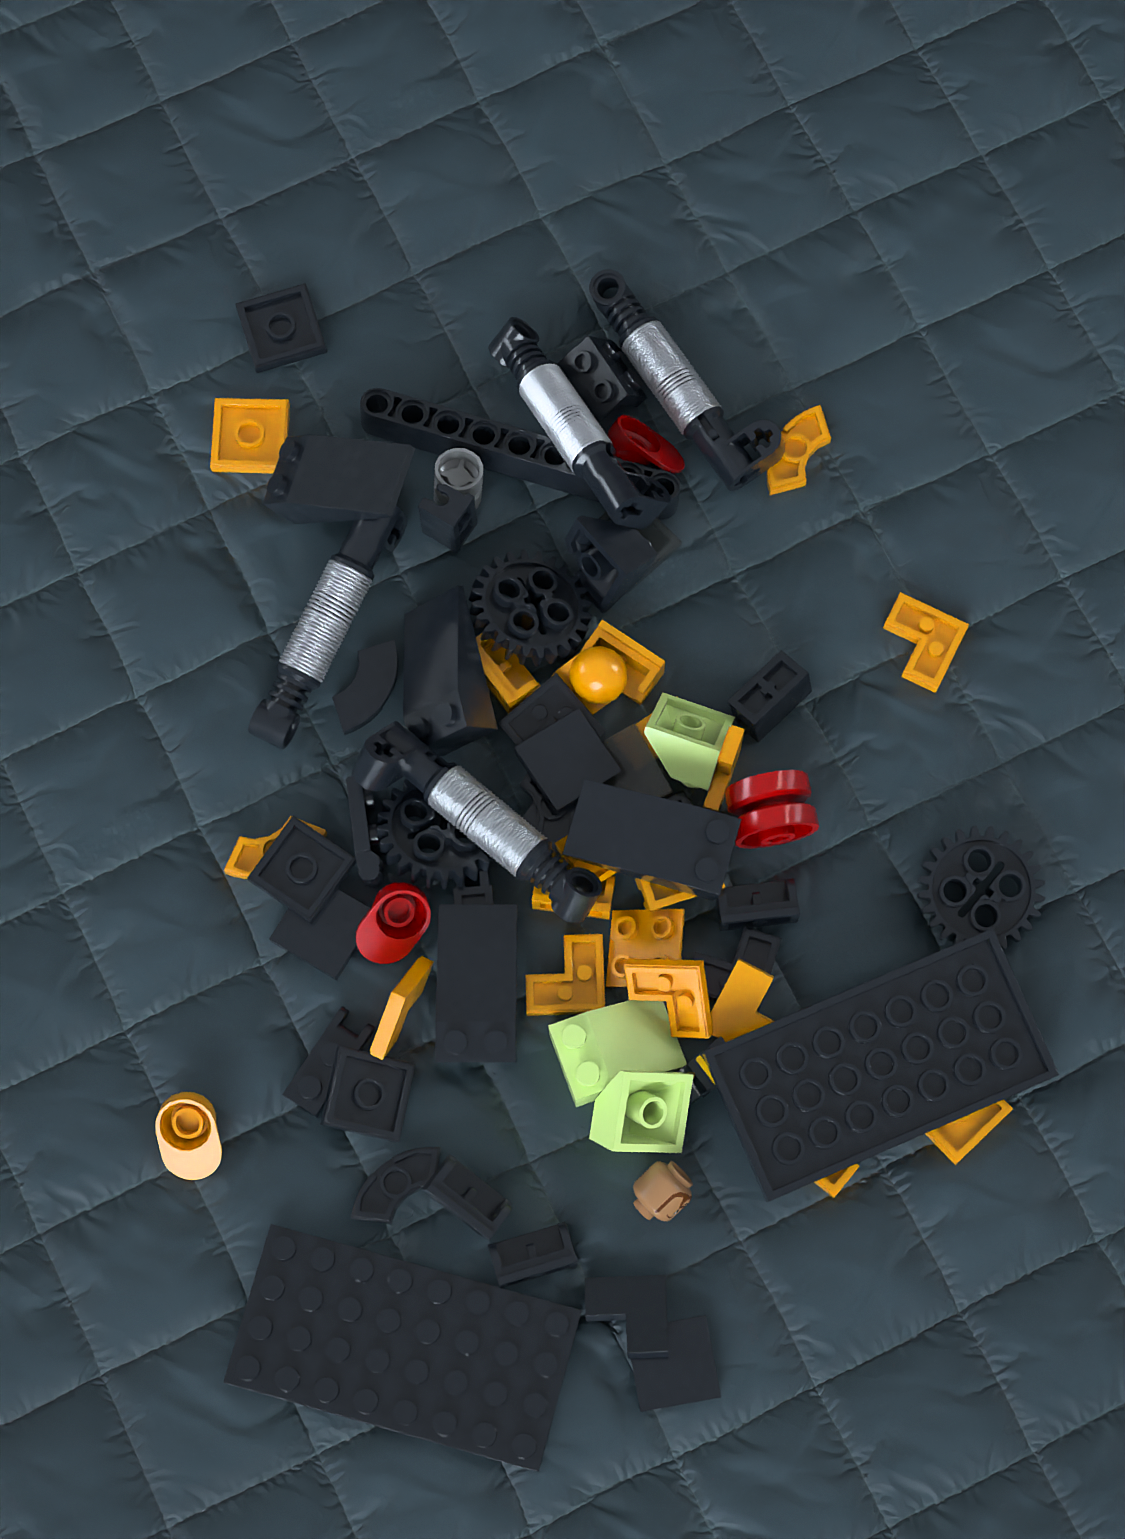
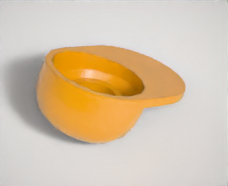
M603 646L590 647L581 651L553 673V675L557 673L592 715L611 701L616 700L624 691L627 682V667L622 657L614 650Z
M180 1092L171 1095L163 1102L155 1121L162 1160L169 1171L180 1178L188 1180L205 1178L217 1169L222 1157V1146L216 1123L215 1109L206 1097L195 1092Z

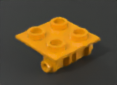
M656 909L653 911L612 910L606 987H627L624 964L628 958L682 960L685 909Z

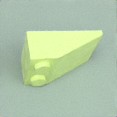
M629 1000L587 1011L548 1025L552 1044L576 1107L595 1101L620 1070L675 1072L687 1065L677 1037H671L669 1017L663 1001Z

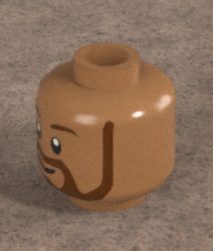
M657 1161L634 1182L633 1191L637 1199L633 1204L648 1220L656 1217L661 1221H670L691 1201L692 1192L690 1187L693 1185V1182L675 1162L670 1161L667 1164Z

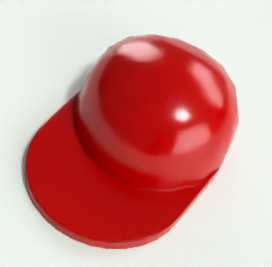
M621 415L608 430L607 436L612 441L616 450L615 456L622 460L646 466L653 463L671 473H680L685 467L684 460L678 450L665 438L636 418Z
M394 882L383 887L377 893L372 907L356 930V944L360 953L368 960L379 964L394 963L407 956L425 933L430 923L431 909L425 893L417 886L406 882Z

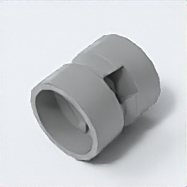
M453 448L442 453L435 463L433 498L435 503L441 506L448 503V496L441 494L437 490L438 484H446L465 496L467 493L473 495L477 509L482 496L483 464L481 459L474 452L465 448Z

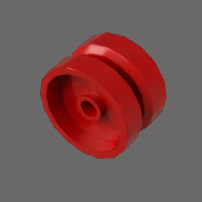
M781 770L762 773L737 781L725 789L724 795L728 812L739 816L738 818L741 819L735 846L753 849L782 845L807 837L818 830L819 823L816 809L814 806L805 803L812 793L809 777L806 772L800 770Z

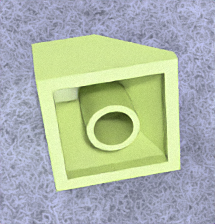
M662 692L645 727L644 734L671 778L681 781L690 788L708 790L716 771L717 760L728 728L733 725L735 717Z
M620 1070L595 1099L589 1139L615 1152L682 1153L694 1075L682 1072Z

